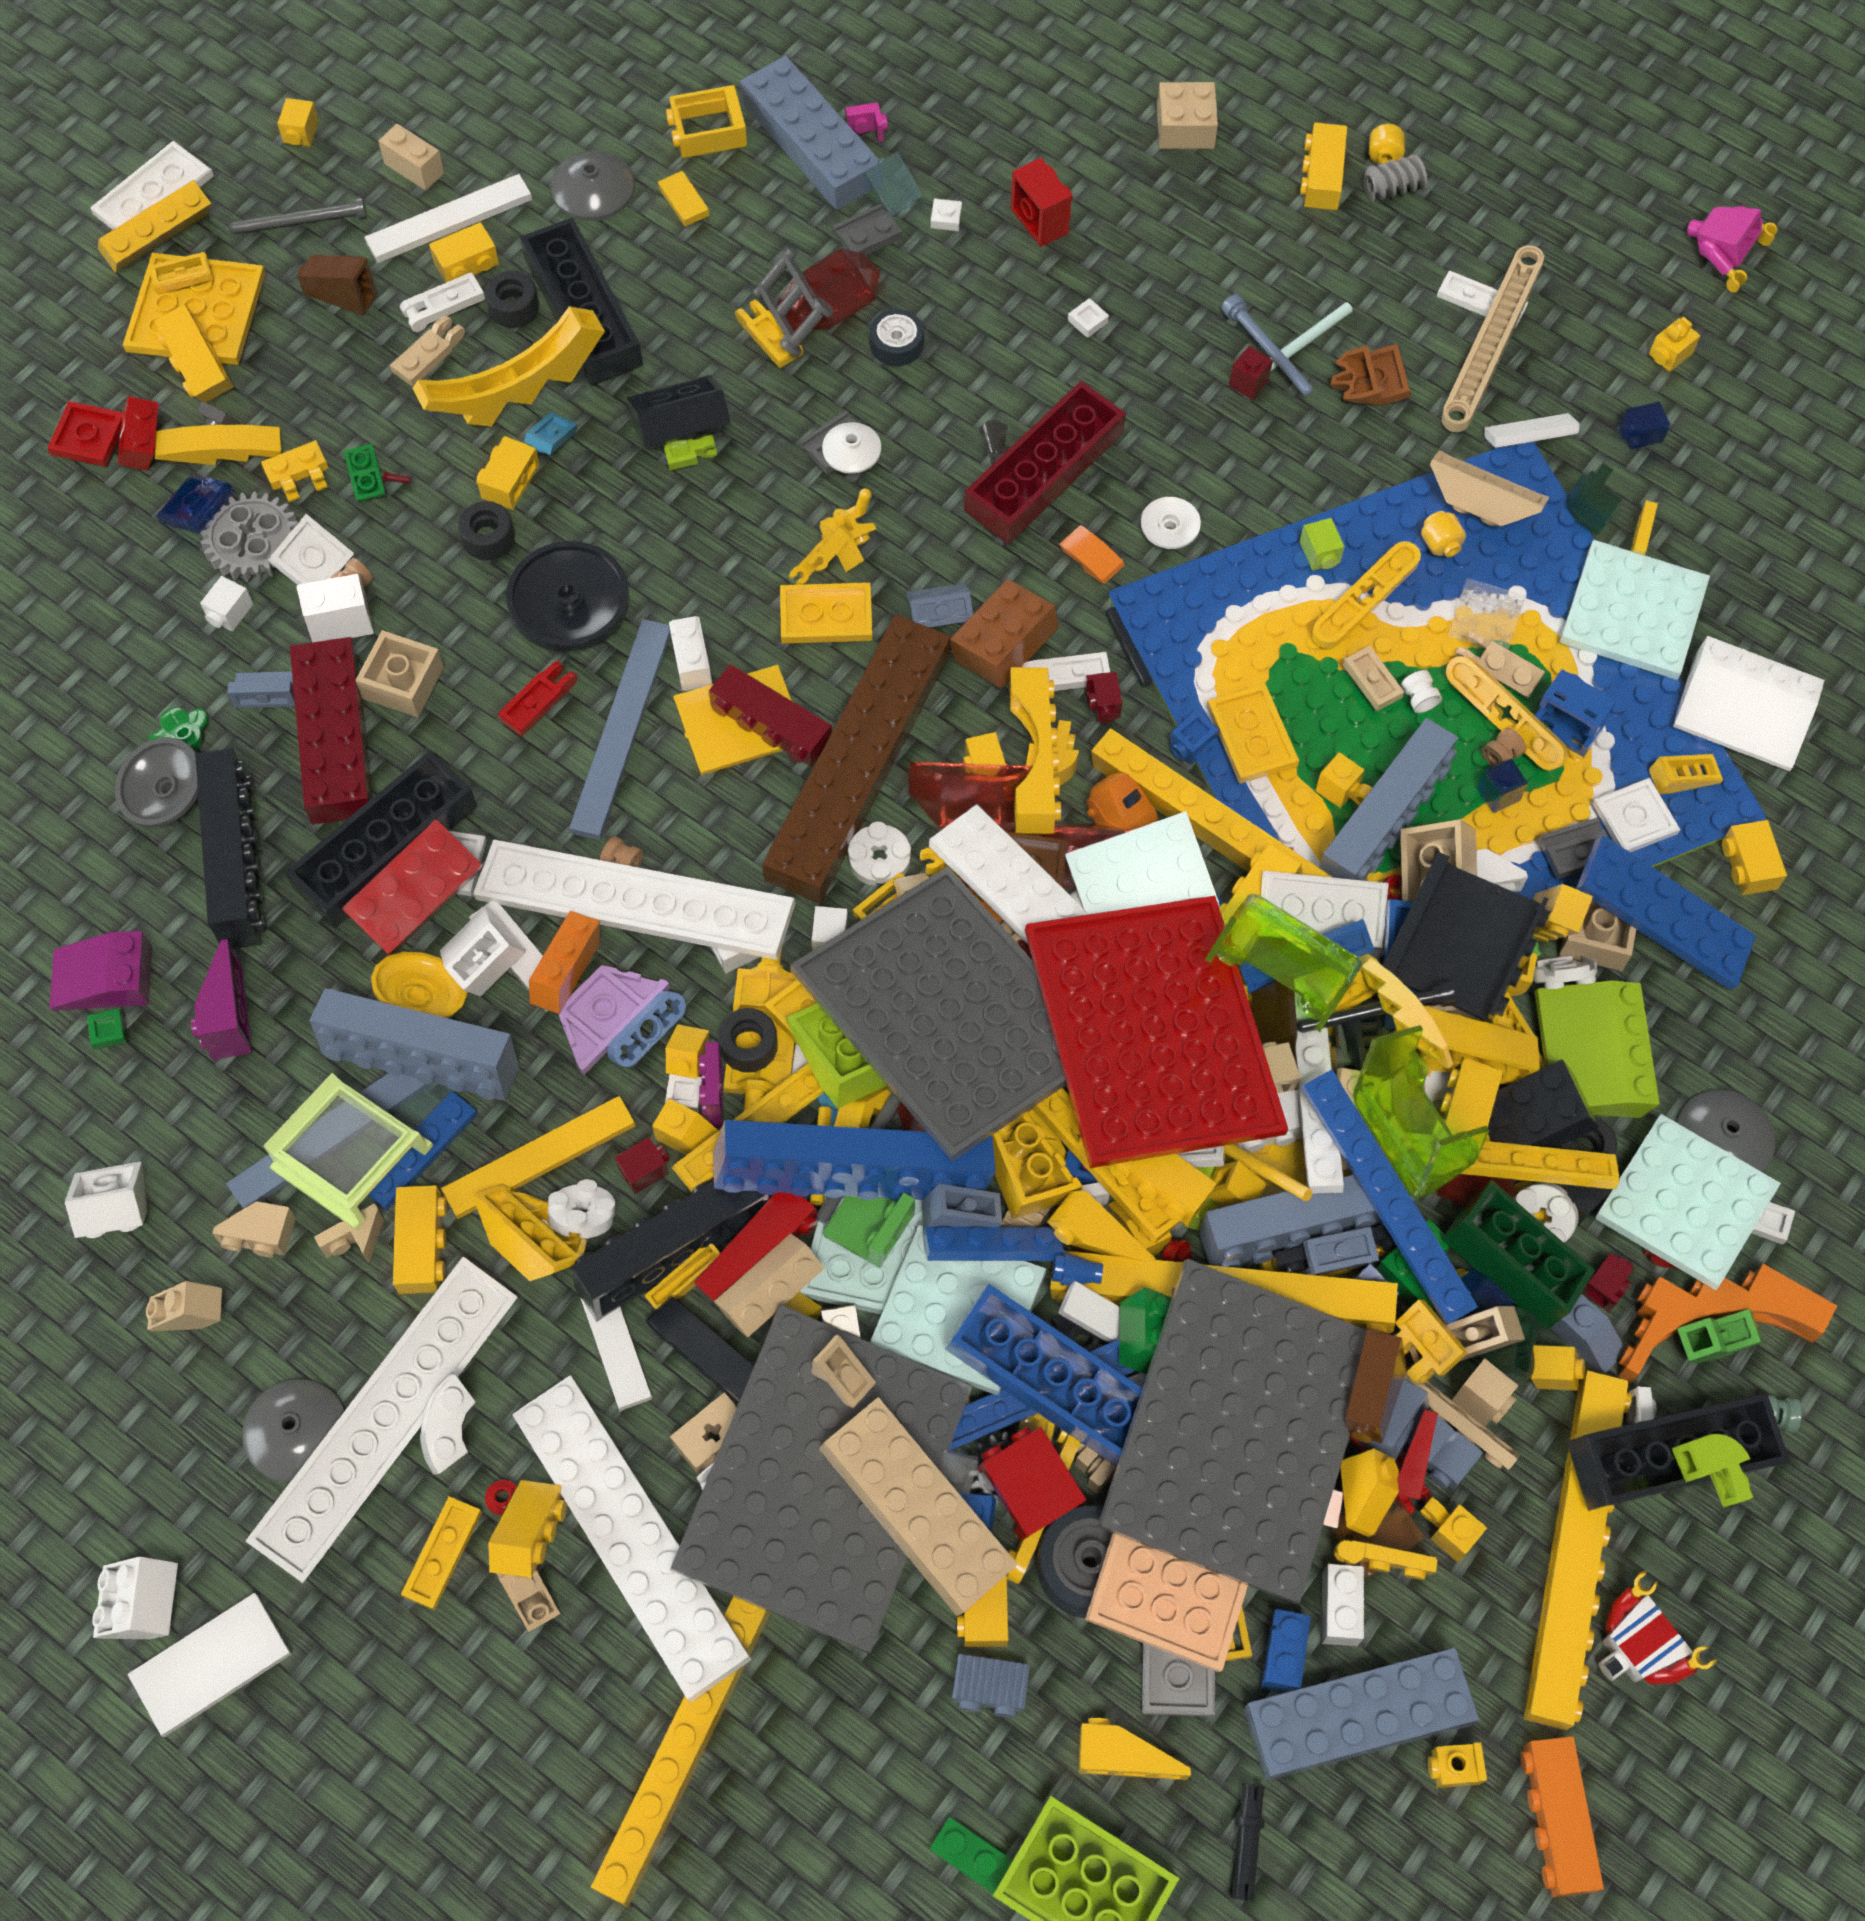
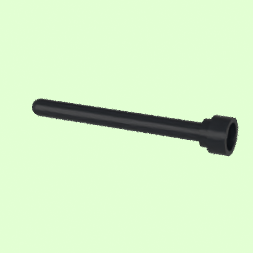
M1450 979L1436 981L1435 985L1430 986V990L1414 993L1422 1005L1433 1003L1434 1006L1446 1007L1456 1004L1455 992ZM1376 1002L1300 1020L1297 1023V1030L1300 1033H1306L1387 1013L1383 1011L1381 1002Z

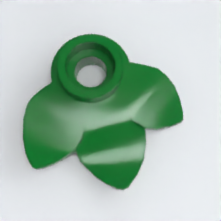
M179 707L168 708L162 713L160 718L162 728L150 734L148 739L150 741L162 737L176 738L197 751L202 745L201 730L207 724L208 716L201 707L194 709L189 714Z

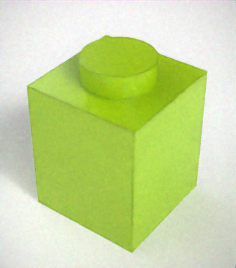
M1332 518L1303 525L1299 542L1312 571L1321 568L1330 569L1341 563L1345 546Z

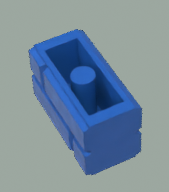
M1275 1609L1272 1613L1261 1688L1284 1693L1301 1689L1311 1616Z

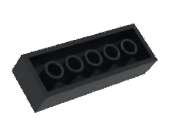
M572 217L520 236L524 259L556 321L560 320L569 307L593 310L605 331L581 367L589 385L642 366L640 343L574 218Z
M234 748L196 753L208 925L219 943L221 940L228 939L233 949L262 945L261 933L266 932V925L263 914H259L258 905L263 904V893L261 886L257 885L256 876L261 875V868L258 857H254V848H258L259 843L257 832L255 829H252L251 820H256L255 806L249 798V793L254 792L252 776L247 774L245 762L243 759H238Z
M428 751L288 868L285 874L292 888L335 929L348 917L342 908L435 819L450 831L477 808L472 790L432 752Z
M714 1181L711 1183L704 1182L698 1185L692 1191V1194L685 1199H676L668 1203L663 1208V1212L651 1218L648 1216L638 1221L634 1225V1229L625 1235L617 1234L606 1241L604 1247L595 1253L587 1252L577 1258L575 1265L571 1266L575 1290L597 1322L655 1287L699 1248H706L711 1244L719 1248L734 1239L768 1202L769 1194L745 1190L730 1193L724 1189H714Z
M1768 1393L1594 1432L1567 1441L1587 1510L1592 1511L1712 1482L1710 1475L1686 1482L1672 1451L1674 1447L1711 1434L1731 1437L1746 1450L1750 1459L1739 1463L1744 1474L1790 1462Z

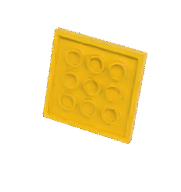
M152 253L124 339L123 347L125 351L163 357L173 356L169 348H164L155 334L159 330L154 321L185 304L194 312L220 362L223 364L239 365L266 274L264 266L208 259L213 280L156 294L149 266L185 256Z

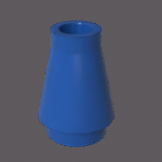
M1064 1252L1063 1255L1055 1254L1052 1272L1053 1282H1060V1286L1070 1285L1075 1281L1080 1284H1101L1103 1263H1096Z

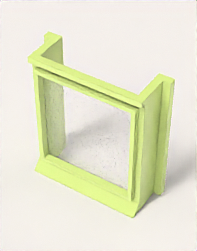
M331 1073L263 1146L274 1161L270 1166L273 1172L357 1230L366 1221L357 1207L411 1147L426 1155L433 1147V1144L421 1136L419 1132L414 1131Z

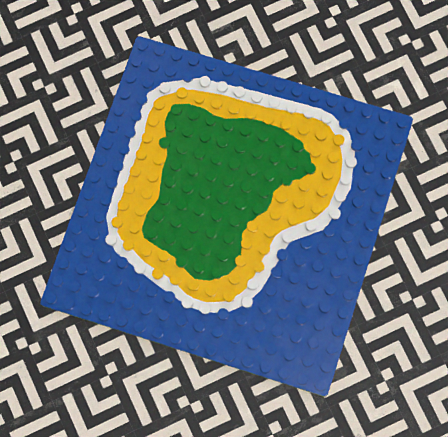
M1534 441L1499 447L1463 460L1527 489L1550 497L1540 513L1504 526H1493L1484 523L1480 519L1481 517L1472 513L1464 514L1456 511L1453 505L1446 503L1434 472L1115 588L1109 592L1108 599L1112 607L1116 608L1176 727L1196 710L1200 711L1213 723L1207 709V701L1209 699L1266 684L1299 759L1298 767L1239 784L1219 735L1197 753L1195 764L1215 799L1287 847H1294L1293 851L1318 868L1323 853L1359 807L1349 798L1340 809L1316 792L1320 773L1340 752L1365 770L1360 784H1367L1373 788L1426 718L1459 737L1454 748L1458 753L1451 763L1452 769L1443 782L1438 780L1434 786L1435 792L1426 805L1420 804L1417 809L1419 813L1409 827L1405 825L1403 829L1459 819L1463 820L1476 829L1477 850L1488 849L1527 872L1528 878L1522 890L1515 893L1532 900L1535 893L1561 884L1576 889L1583 873L1580 872L1556 879L1544 854L1545 850L1542 844L1538 842L1540 835L1599 817L1592 805L1594 799L1648 778L1654 784L1649 769L1659 757L1713 754L1723 781L1720 784L1660 794L1680 831L1677 835L1631 852L1650 866H1658L1724 839L1731 826L1764 821L1766 818L1764 811L1722 745L1673 727L1685 688V684L1680 676L1676 680L1559 643L1591 543L1595 539ZM1444 511L1445 513L1454 514L1466 533V539L1461 545V551L1452 557L1433 555L1421 535L1424 521L1435 512ZM1332 518L1345 546L1341 563L1330 569L1321 568L1312 571L1299 542L1303 525ZM1406 541L1415 544L1419 548L1421 557L1417 568L1339 645L1326 649L1315 644L1312 639V630L1315 622L1395 544ZM1375 587L1367 593L1362 592L1358 603L1360 604L1361 600L1367 596L1371 597ZM1469 631L1481 635L1489 642L1494 641L1545 671L1544 676L1529 699L1504 686L1534 715L1541 708L1539 704L1543 695L1562 669L1570 674L1578 675L1584 682L1596 689L1607 692L1610 697L1617 700L1613 710L1606 719L1607 722L1602 732L1585 757L1567 748L1568 759L1562 767L1553 770H1545L1539 767L1525 753L1519 758H1513L1511 764L1503 771L1495 770L1486 762L1482 755V748L1489 741L1497 740V735L1501 730L1450 683L1446 675L1449 662L1453 658L1459 657L1455 653L1459 646L1470 650L1479 658L1485 652L1484 648L1469 641L1466 637ZM1371 646L1401 688V683L1409 675L1420 670H1427L1433 679L1432 686L1438 688L1442 701L1429 711L1416 713L1410 704L1412 698L1404 692L1400 700L1376 711L1344 668V659ZM1496 701V704L1504 712L1501 716L1502 719L1511 718L1516 723L1519 722L1510 714L1511 706L1502 707ZM1542 722L1544 725L1548 726L1549 728H1551V729L1553 728L1552 726L1548 725L1547 723ZM1572 739V741L1575 742V743H1577L1578 745H1580V746L1583 745V744L1577 742L1576 740ZM1700 765L1703 775H1706L1703 765ZM1600 819V823H1599V824H1600L1602 830L1605 829V831H1606V833H1607L1609 839H1611V840L1613 841V839H1612V837L1610 836L1609 832L1607 831L1605 825L1603 824L1602 820ZM1401 838L1392 850L1387 848L1383 854L1385 858L1375 873L1370 871L1366 877L1368 881L1382 883L1389 876L1402 875ZM1398 889L1390 890L1392 893L1396 895L1401 894V892Z

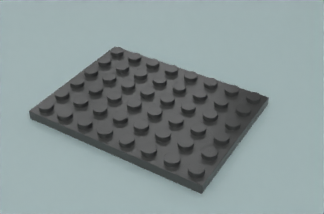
M949 867L944 868L791 964L792 974L952 1162L1067 1085L1033 960Z
M1190 1259L1185 1260L1097 1527L1283 1600L1299 1604L1351 1433L1347 1429L1346 1414L1367 1330Z
M780 1305L670 1567V1571L868 1654L871 1653L907 1556L821 1453L819 1448L826 1440L879 1397L935 1466L941 1470L972 1386ZM836 1335L843 1339L876 1382L854 1408L845 1405L828 1382L811 1373L813 1360Z

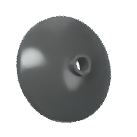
M584 151L568 157L557 166L551 178L550 188L555 204L565 214L579 220L596 221L612 217L622 211L633 197L635 184L630 167L621 158L603 151Z
M171 737L156 738L137 747L123 762L115 782V798L121 812L132 822L145 827L163 826L185 814L198 796L196 751L185 742Z
M1729 1090L1703 1092L1693 1097L1683 1107L1677 1117L1676 1123L1761 1172L1768 1166L1773 1157L1775 1133L1770 1119L1758 1104L1740 1093ZM1727 1125L1733 1126L1736 1129V1133L1730 1132L1727 1129Z
M288 1380L267 1389L252 1404L243 1425V1445L250 1462L266 1477L275 1481L290 1483L344 1413L345 1409L342 1403L330 1389L310 1380ZM289 1420H295L296 1424L294 1428H292L291 1430H286V1422Z

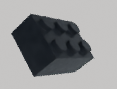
M711 374L627 397L635 431L644 445L652 448L661 447L671 439L685 440L692 438L696 432L704 430L708 432L718 431L724 427L723 425L731 423L723 389Z
M1561 1059L1498 1090L1487 1133L1490 1142L1557 1148L1599 1128L1573 1071Z

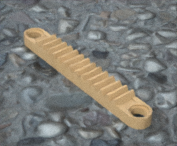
M1526 245L1519 248L1510 264L1444 406L1441 421L1442 425L1449 431L1462 432L1467 429L1476 410L1479 408L1493 373L1496 371L1505 347L1508 345L1517 321L1541 272L1544 254L1536 246ZM1531 257L1536 261V264L1525 265L1521 259ZM1453 411H1459L1463 413L1465 418L1456 421L1451 419L1449 414Z

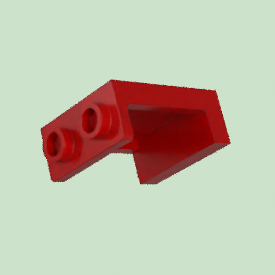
M1029 1427L1024 1428L1010 1437L1013 1441L1012 1445L1002 1450L1000 1445H997L981 1455L984 1462L977 1467L980 1473L984 1472L1017 1525L1013 1530L1020 1542L1086 1501V1498L1042 1427L1031 1432Z

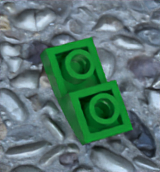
M368 444L344 450L357 503L386 496L373 445Z

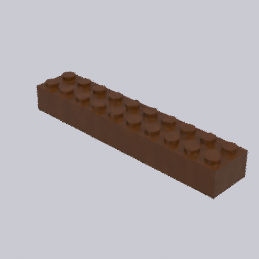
M894 615L762 864L764 881L822 904L848 854L852 838L862 827L950 657V635L899 615Z

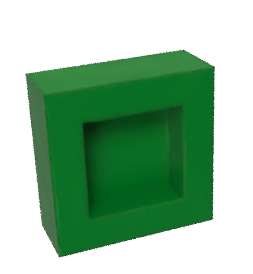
M120 1009L87 1015L90 1045L94 1050L127 1043L123 1013Z

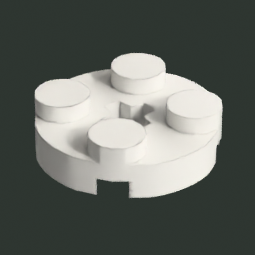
M873 822L869 827L861 829L854 835L849 844L848 859L851 871L860 881L868 885L876 886V883H887L899 872L905 875L909 869L911 847L907 838L901 831L892 826H887L883 822ZM884 850L887 858L874 860V851Z
M1573 956L1542 959L1537 961L1538 966H1535L1533 980L1535 983H1544L1545 989L1564 987V982L1576 981L1577 984L1594 983L1596 981L1597 962L1594 957L1582 956L1583 962H1576L1573 960Z
M581 1180L577 1185H571L553 1192L548 1198L549 1224L561 1235L569 1237V1232L580 1233V1238H592L605 1233L613 1224L615 1200L608 1191L597 1187V1183L593 1180Z
M1536 1182L1523 1188L1513 1198L1534 1217L1535 1213H1538L1541 1208L1547 1209L1546 1214L1552 1216V1220L1546 1221L1543 1225L1564 1243L1575 1232L1578 1224V1209L1575 1203H1572L1571 1199L1567 1196L1568 1193L1559 1185Z

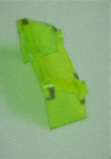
M1249 894L1234 912L1205 960L1211 963L1218 954V958L1230 966H1235V964L1243 965L1247 961L1301 995L1300 1002L1303 1005L1304 1013L1313 1019L1319 1020L1314 1028L1319 1032L1325 1026L1362 967L1361 960L1353 953L1256 894Z
M1421 1025L1373 1038L1353 1092L1356 1109L1413 1199H1419L1432 1194L1476 1162L1489 1133L1487 1126H1482L1452 1135L1425 1093L1423 1085L1428 1074V1067L1425 1060L1419 1057L1416 1052L1424 1031Z

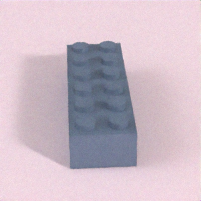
M787 56L740 80L742 104L835 210L882 185L881 161Z
M1426 718L1323 853L1319 868L1333 878L1368 881L1366 877L1370 871L1375 873L1385 858L1383 854L1387 848L1392 850L1401 838V829L1405 825L1409 827L1419 813L1417 809L1420 804L1426 805L1435 792L1434 786L1438 780L1443 782L1452 769L1451 763L1458 753L1454 748L1459 737Z
M327 988L324 989L309 1020L322 1055L330 1060H345L365 1069L373 1067L385 1070L393 1076L406 1075L416 1078L424 1084L436 1083L447 1086L456 1092L464 1090L476 1093L488 1100L496 1098L505 1101L519 1070L513 1042L509 1033Z
M1402 1163L1391 1165L1414 1202L1415 1199ZM1350 1175L1343 1177V1193H1313L1311 1199L1305 1202L1286 1191L1207 1211L1199 1235L1209 1265L1239 1268L1241 1263L1253 1261L1255 1264L1267 1262L1273 1258L1276 1252L1303 1246V1241L1370 1226L1373 1228L1384 1224L1355 1176Z
M1456 1648L1250 1702L1243 1709L1265 1782L1469 1727L1479 1720Z

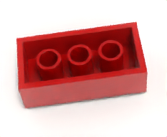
M435 819L342 909L387 956L396 953L482 870V864Z

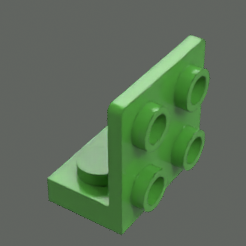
M906 1193L902 1194L898 1202L891 1198L863 1200L859 1197L846 1196L823 1231V1236L876 1267L881 1268L915 1215V1198Z

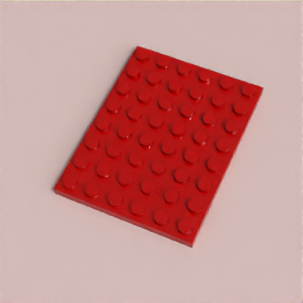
M1215 895L1026 924L1025 934L1090 1168L1287 1134L1289 1130Z

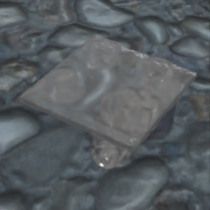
M1467 578L1448 637L1473 644L1466 637L1469 631H1473L1486 638L1489 642L1494 641L1508 650L1526 595Z

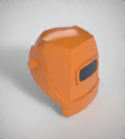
M1115 772L1096 783L1090 789L1089 799L1086 801L1089 809L1087 814L1092 817L1097 825L1106 830L1123 834L1157 822L1159 819L1154 806L1150 804L1142 788L1127 773Z

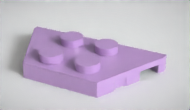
M601 965L569 997L561 1013L558 1015L579 1070L583 1075L607 1053L611 1040L659 992L670 989V985L666 980L660 979L658 982L642 978L641 974L620 972L617 968Z

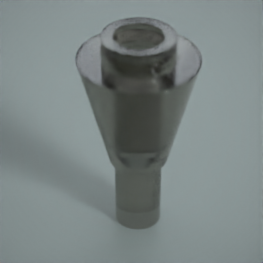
M989 420L979 428V433L991 458V465L1004 454L1008 426L999 420Z

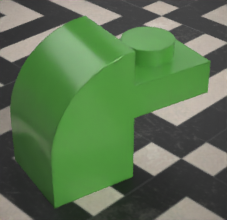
M1750 1309L1717 1320L1710 1317L1677 1328L1688 1360L1693 1363L1724 1358L1733 1355L1734 1352L1763 1343L1753 1312Z

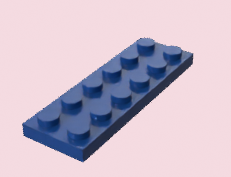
M1605 835L1596 838L1576 889L1593 896L1592 900L1727 989L1732 990L1738 987L1756 935Z

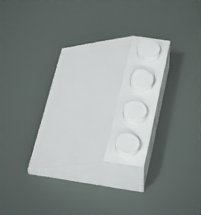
M1707 636L1694 655L1673 727L1791 771L1817 708L1824 680Z

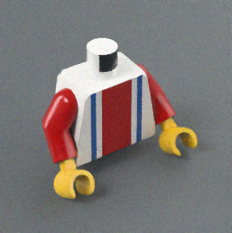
M1641 1571L1634 1581V1587L1629 1586L1611 1605L1605 1623L1608 1635L1603 1640L1604 1645L1611 1654L1599 1662V1667L1603 1674L1613 1681L1626 1672L1635 1683L1643 1679L1650 1685L1676 1684L1695 1674L1697 1668L1707 1669L1713 1667L1717 1659L1708 1664L1703 1663L1700 1659L1701 1651L1710 1647L1701 1646L1695 1649L1694 1652L1690 1649L1649 1597L1655 1591L1658 1581L1650 1588L1642 1586L1640 1579L1644 1577L1647 1571Z

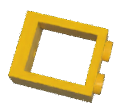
M734 85L669 97L670 109H666L667 121L669 126H674L675 130L671 131L674 148H680L682 158L747 146L746 127ZM727 111L731 127L685 135L682 119Z

